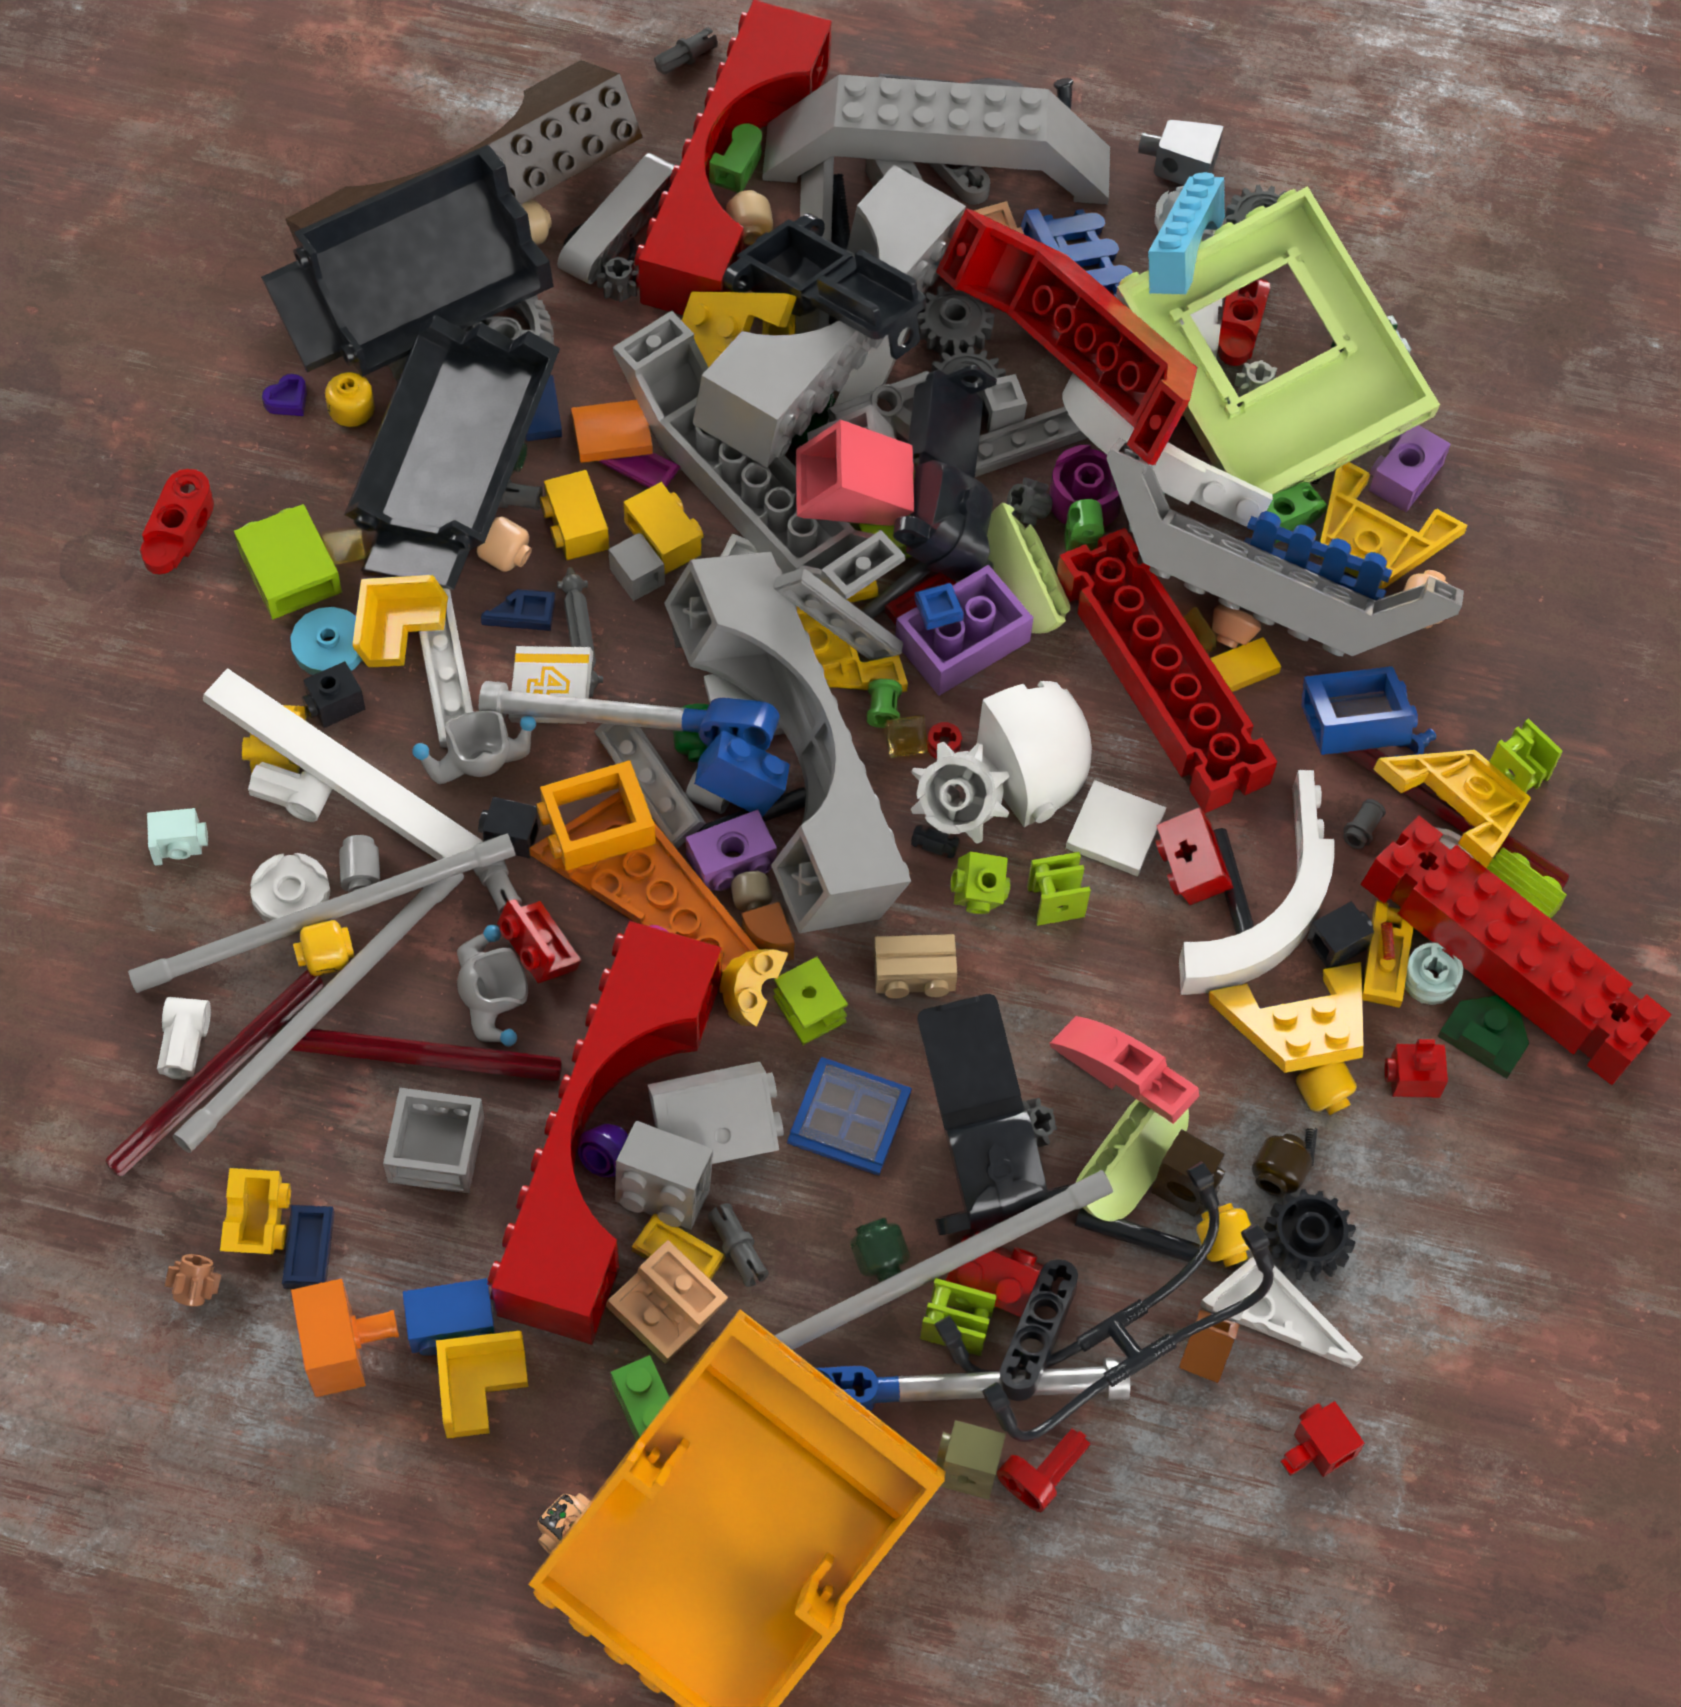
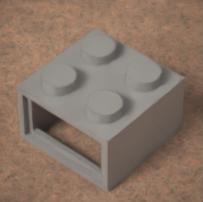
M399 1088L383 1162L388 1183L470 1193L485 1119L481 1098Z
M635 1121L616 1160L615 1202L620 1203L631 1212H644L652 1216L655 1213L666 1225L672 1227L682 1226L692 1230L710 1191L713 1149Z

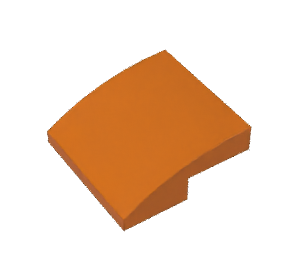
M637 400L571 408L580 463L653 454L649 424Z

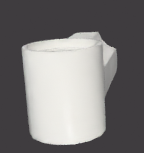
M261 762L255 766L251 774L248 791L251 796L286 807L289 813L303 821L315 822L332 788L306 770L298 774Z
M166 998L162 1014L164 1036L157 1065L159 1074L179 1080H185L188 1077L194 1076L201 1037L207 1035L210 1024L211 1006L208 1000Z

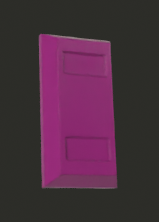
M654 452L647 455L599 461L606 467L647 488H651L660 482L667 487L680 470L679 465Z

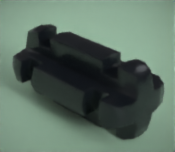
M917 825L911 838V844L914 847L920 844L923 845V850L941 856L943 853H947V858H954L960 839L957 836L951 839L948 838L949 834L942 833L930 827L924 830L923 825Z

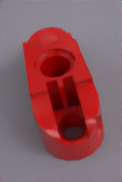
M1256 280L1225 296L1217 350L1220 359L1225 364L1239 366L1247 362L1248 359L1251 360L1269 297L1270 283L1267 280Z
M187 468L173 473L166 481L142 533L143 543L140 548V554L144 566L149 572L161 575L172 571L174 568L177 569L184 556L189 557L206 528L207 521L213 513L214 500L209 480L204 473L196 469ZM189 484L195 487V490L188 493Z

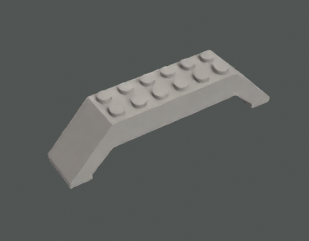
M837 75L768 122L763 166V180L797 183L799 175L832 156L1040 170L1044 171L1074 195L1073 202L1108 204L1110 146L1049 89Z
M670 311L613 347V353L661 449L675 464L680 466V469L739 533L751 542L758 553L772 552L782 574L805 568L847 600L905 561V555L881 530L876 534L855 530L848 522L798 517L796 467L785 455L782 458L776 457L766 468L693 424L701 376L709 367L694 340V333L673 311Z
M1119 438L1107 455V461L1142 561L1150 566L1149 570L1152 573L1166 579L1174 576L1185 581L1184 586L1195 593L1205 594V591L1219 597L1218 601L1231 609L1239 610L1241 606L1254 612L1253 617L1267 625H1274L1276 622L1288 627L1287 632L1298 639L1308 641L1309 638L1317 640L1323 643L1322 648L1331 654L1341 657L1344 653L1350 656L1357 655L1458 615L1462 607L1464 591L1431 576L1428 577L1423 585L1373 600L1171 510L1152 465H1148L1126 445L1128 441Z

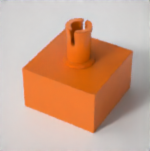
M342 1279L292 1289L291 1293L305 1371L315 1398L366 1386L359 1349H362L361 1344L399 1337L394 1309L389 1310V1312L356 1319V1316L352 1314V1308Z

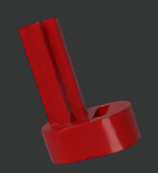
M1071 1428L1037 1469L1023 1458L1011 1455L998 1469L996 1475L1002 1485L1030 1509L1041 1513L1057 1496L1055 1489L1057 1484L1091 1446V1443L1085 1439L1086 1435L1081 1431L1077 1433Z

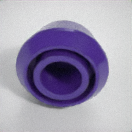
M602 1124L583 1132L578 1138L577 1143L581 1162L595 1175L600 1177H616V1160L627 1140L628 1134L621 1127L611 1124Z

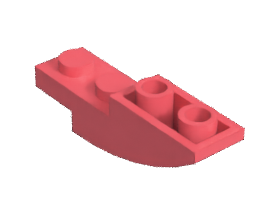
M1075 1016L1050 1042L1052 1049L1110 1089L1117 1085L1172 1124L1200 1096L1197 1086L1167 1067L1166 1057L1135 1038L1101 1022Z

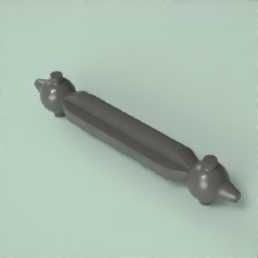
M569 567L562 581H557V588H562L567 594L564 599L571 647H591L593 651L589 690L590 698L593 697L594 689L598 683H603V676H598L593 670L596 664L587 602L585 596L581 593L583 588H588V581L582 580L573 568Z

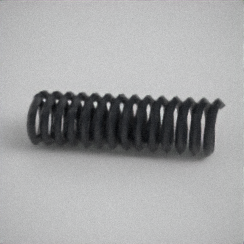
M1316 1127V1130L1308 1128L1305 1132L1306 1146H1311L1305 1147L1313 1160L1311 1167L1314 1166L1318 1131Z

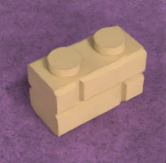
M954 934L875 937L873 955L876 993H885L889 998H903L909 992H925L930 997H942L947 995L949 991L956 990L957 961Z

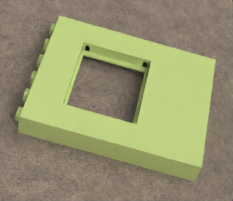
M1308 186L1298 192L1295 189L1287 191L1277 199V203L1267 208L1259 206L1250 211L1243 221L1235 225L1232 222L1218 228L1214 236L1203 242L1201 240L1195 263L1193 282L1186 294L1150 293L1149 270L1140 275L1138 272L1126 276L1120 281L1116 292L1117 299L1197 367L1191 398L1183 415L1213 466L1273 495L1303 482L1311 483L1435 417L1440 406ZM1288 264L1337 346L1239 397L1190 315Z

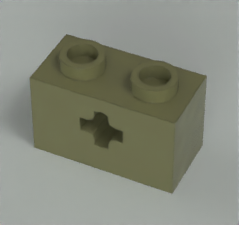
M955 1420L952 1434L943 1432L937 1454L936 1464L946 1471L945 1481L940 1487L989 1500L1006 1434Z

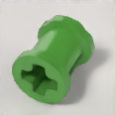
M892 679L873 680L868 685V693L871 695V707L867 711V723L877 728H892L899 725L900 713L897 712L898 698L902 694V685Z

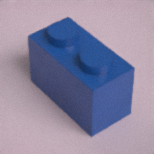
M722 730L700 756L694 784L749 812L758 810L761 817H763L785 792L790 764Z
M487 1278L402 1291L408 1341L412 1353L420 1352L424 1356L437 1355V1340L495 1333Z

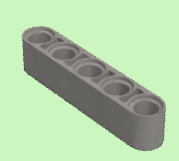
M647 153L565 244L558 258V268L588 284L594 283L597 280L596 275L601 273V263H607L609 260L617 257L628 245L631 238L635 237L657 212L663 191L668 192L670 189L671 173L675 165L652 153Z

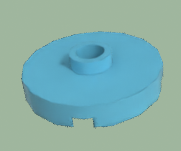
M337 607L318 608L305 614L295 624L290 637L292 653L299 667L309 674L315 675L346 661L350 670H354L362 661L352 645L356 616L346 609ZM327 637H334L331 641H323Z

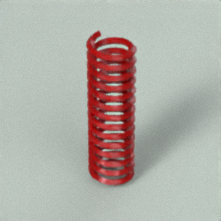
M1383 922L1381 924L1383 958L1385 960L1395 959L1392 922Z

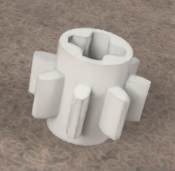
M1263 360L1251 364L1244 363L1242 373H1237L1234 386L1240 388L1239 397L1275 379L1277 368H1272Z

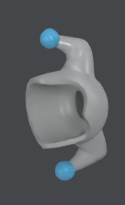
M476 711L466 713L449 720L445 724L448 753L441 761L432 758L429 755L428 746L423 743L414 745L412 754L421 761L427 774L437 784H445L464 774L474 777L489 776L498 771L504 763L520 760L529 754L531 731L535 729L536 721L531 716L522 717L520 720L522 729L517 738L512 739L508 737L503 716L499 712Z
M489 925L485 928L483 934L465 942L458 948L457 956L461 969L457 979V989L460 998L470 1009L471 1024L476 1038L481 1042H502L504 1046L510 1047L516 1043L517 1034L512 1029L502 1031L496 1028L495 1021L498 1014L523 1005L527 1001L528 984L522 964L511 948H500L483 952L489 942H496L501 937L500 928L496 925Z

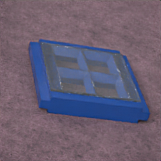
M821 1057L791 1128L787 1144L879 1176L905 1112L912 1088Z

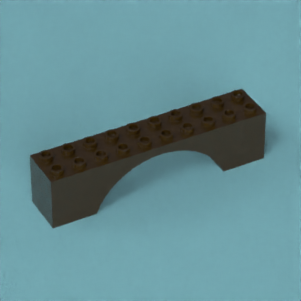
M582 60L524 90L523 102L515 115L498 131L467 151L438 165L408 176L370 185L346 186L286 218V223L295 243L294 232L487 144L490 145L506 165L510 192L522 205L643 138L620 74Z

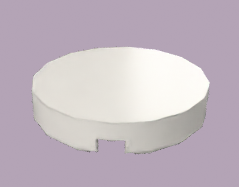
M283 853L271 857L259 866L252 876L250 893L254 909L264 921L270 922L329 900L331 890L327 874L317 860L301 853L284 856Z

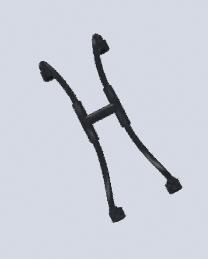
M1202 1161L1186 1170L1189 1179L1197 1189L1204 1208L1209 1212L1208 1232L1195 1256L1175 1277L1144 1300L1138 1299L1130 1304V1306L1123 1308V1310L1118 1311L1078 1336L1076 1342L1050 1355L1045 1369L1060 1363L1082 1350L1086 1352L1109 1337L1114 1340L1127 1358L1104 1372V1377L1077 1395L1048 1420L1027 1431H1022L1017 1427L1018 1422L1010 1407L1011 1403L998 1382L982 1391L1001 1428L1007 1431L1012 1438L1021 1442H1029L1040 1438L1108 1386L1114 1387L1126 1378L1139 1372L1158 1360V1358L1176 1349V1344L1252 1307L1269 1292L1274 1278V1262L1268 1248L1270 1243L1263 1229L1257 1223H1254L1241 1231L1242 1238L1251 1250L1258 1270L1263 1273L1262 1282L1253 1293L1223 1310L1180 1329L1172 1335L1165 1334V1336H1162L1143 1349L1140 1348L1125 1329V1327L1148 1314V1309L1162 1301L1182 1285L1203 1263L1216 1241L1220 1224L1219 1200L1213 1187V1176ZM949 1315L934 1324L953 1361L959 1364L965 1372L1000 1371L985 1370L969 1361V1353L961 1339L962 1335ZM1020 1366V1370H1026V1367Z

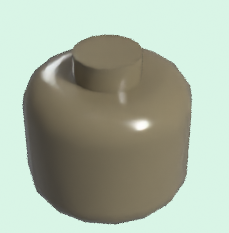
M744 872L734 877L731 881L733 902L738 910L746 912L771 903L772 892L769 878L763 872Z

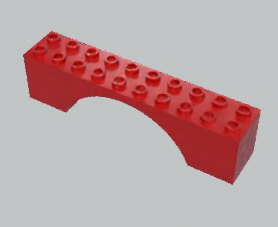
M757 0L752 1L748 13H742L738 25L739 33L737 37L730 39L728 45V58L726 62H720L716 73L717 83L714 88L709 87L707 91L705 110L703 113H698L693 126L694 135L692 139L687 138L684 143L682 162L680 165H675L672 170L670 189L668 192L663 191L660 197L659 214L657 218L652 217L648 224L647 241L645 245L640 244L637 249L635 265L639 266V271L636 277V288H640V304L684 315L691 292H731L723 286V276L727 268L738 260L737 254L744 250V227L733 220L716 200L709 186V162L715 153L725 155L732 143V132L736 126L752 124L759 129L768 125V122L823 85L830 68L832 20Z
M632 921L628 922L624 934L618 933L612 949V956L615 957L612 968H605L599 983V991L602 992L598 1004L592 1003L590 1005L585 1026L589 1027L585 1039L579 1038L576 1042L572 1055V1062L575 1063L571 1076L565 1074L562 1079L558 1098L562 1099L558 1111H551L548 1116L544 1134L548 1135L544 1148H537L534 1153L530 1171L534 1172L530 1186L523 1185L520 1190L516 1209L520 1210L515 1224L509 1223L502 1240V1247L506 1248L501 1262L494 1261L487 1285L492 1286L490 1299L494 1301L498 1317L593 1345L607 1300L617 1278L619 1258L617 1239L605 1230L593 1216L577 1186L574 1171L578 1138L583 1133L589 1118L599 1103L624 1078L643 1066L661 1058L679 1053L698 1051L719 992L722 978V947Z

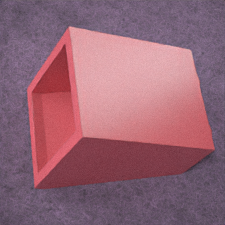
M839 420L796 449L797 516L807 519L885 526L894 525L897 518L908 516L914 512L913 445L844 420Z

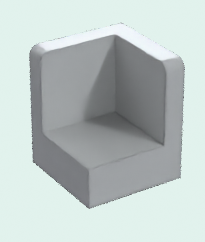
M1016 374L996 378L997 384L995 386L980 391L989 412L988 433L1024 421L1027 402Z
M638 533L608 549L610 570L633 601L665 585L664 563L642 534Z

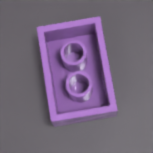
M989 565L952 586L964 613L963 621L927 630L918 607L897 618L895 636L903 642L902 652L938 696L1030 642L1033 616Z

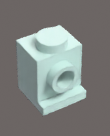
M195 808L147 813L148 848L155 866L163 865L162 858L186 859L191 855L202 854V846H208L206 822L199 823Z

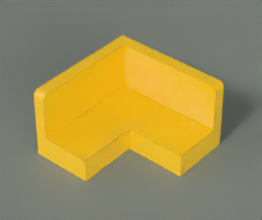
M433 575L361 579L352 645L368 668L404 666L408 632L444 630L448 595Z
M520 1330L436 1341L442 1418L447 1439L490 1433L486 1392L528 1387L525 1346L522 1331Z

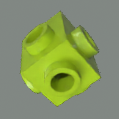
M971 851L958 858V866L953 871L950 884L951 892L955 893L954 904L966 906V911L973 914H989L990 910L1004 904L1010 892V879L1006 877L1008 858Z

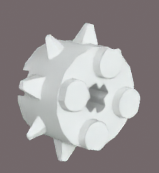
M943 741L937 744V762L928 766L927 769H912L911 773L919 780L917 799L920 800L911 808L913 814H926L925 819L942 833L950 835V833L959 834L966 832L976 844L983 841V823L993 818V816L1008 817L1009 811L1001 805L1004 793L1003 782L1010 777L1009 772L998 770L991 761L982 756L983 745L977 743L970 752L954 753ZM959 785L963 787L966 793V797L962 800L959 798L960 791L955 789Z

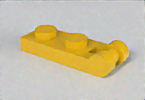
M1376 900L1372 915L1374 934L1368 946L1362 985V1000L1400 1008L1404 995L1413 926L1397 914L1400 910L1399 908L1389 907L1388 902L1384 904ZM1383 922L1399 924V928L1393 927L1395 959L1385 960L1383 958L1384 951L1381 924Z

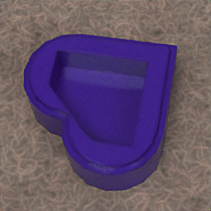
M287 374L279 380L278 384L270 385L264 389L262 401L264 408L269 413L293 416L304 415L307 388L305 380L300 375Z

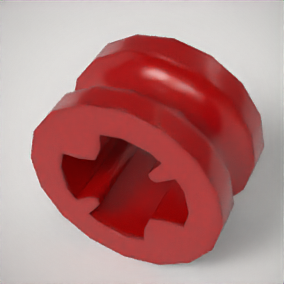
M939 722L930 728L927 750L933 758L937 759V744L940 743L942 736L949 737L948 746L954 753L960 752L962 734L957 726L949 722Z

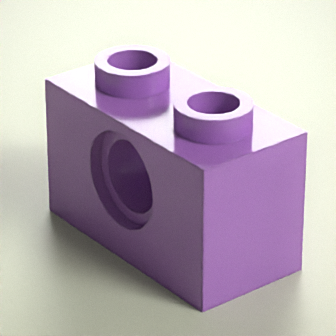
M1420 425L1395 437L1388 449L1390 453L1386 458L1380 455L1370 470V474L1374 477L1369 491L1402 511L1407 512L1443 466L1451 444Z
M758 810L686 837V856L693 870L710 891H721L731 887L733 878L744 872L759 871L766 874L771 870V864L777 858V847ZM734 851L740 853L741 855L735 858H730L724 854Z

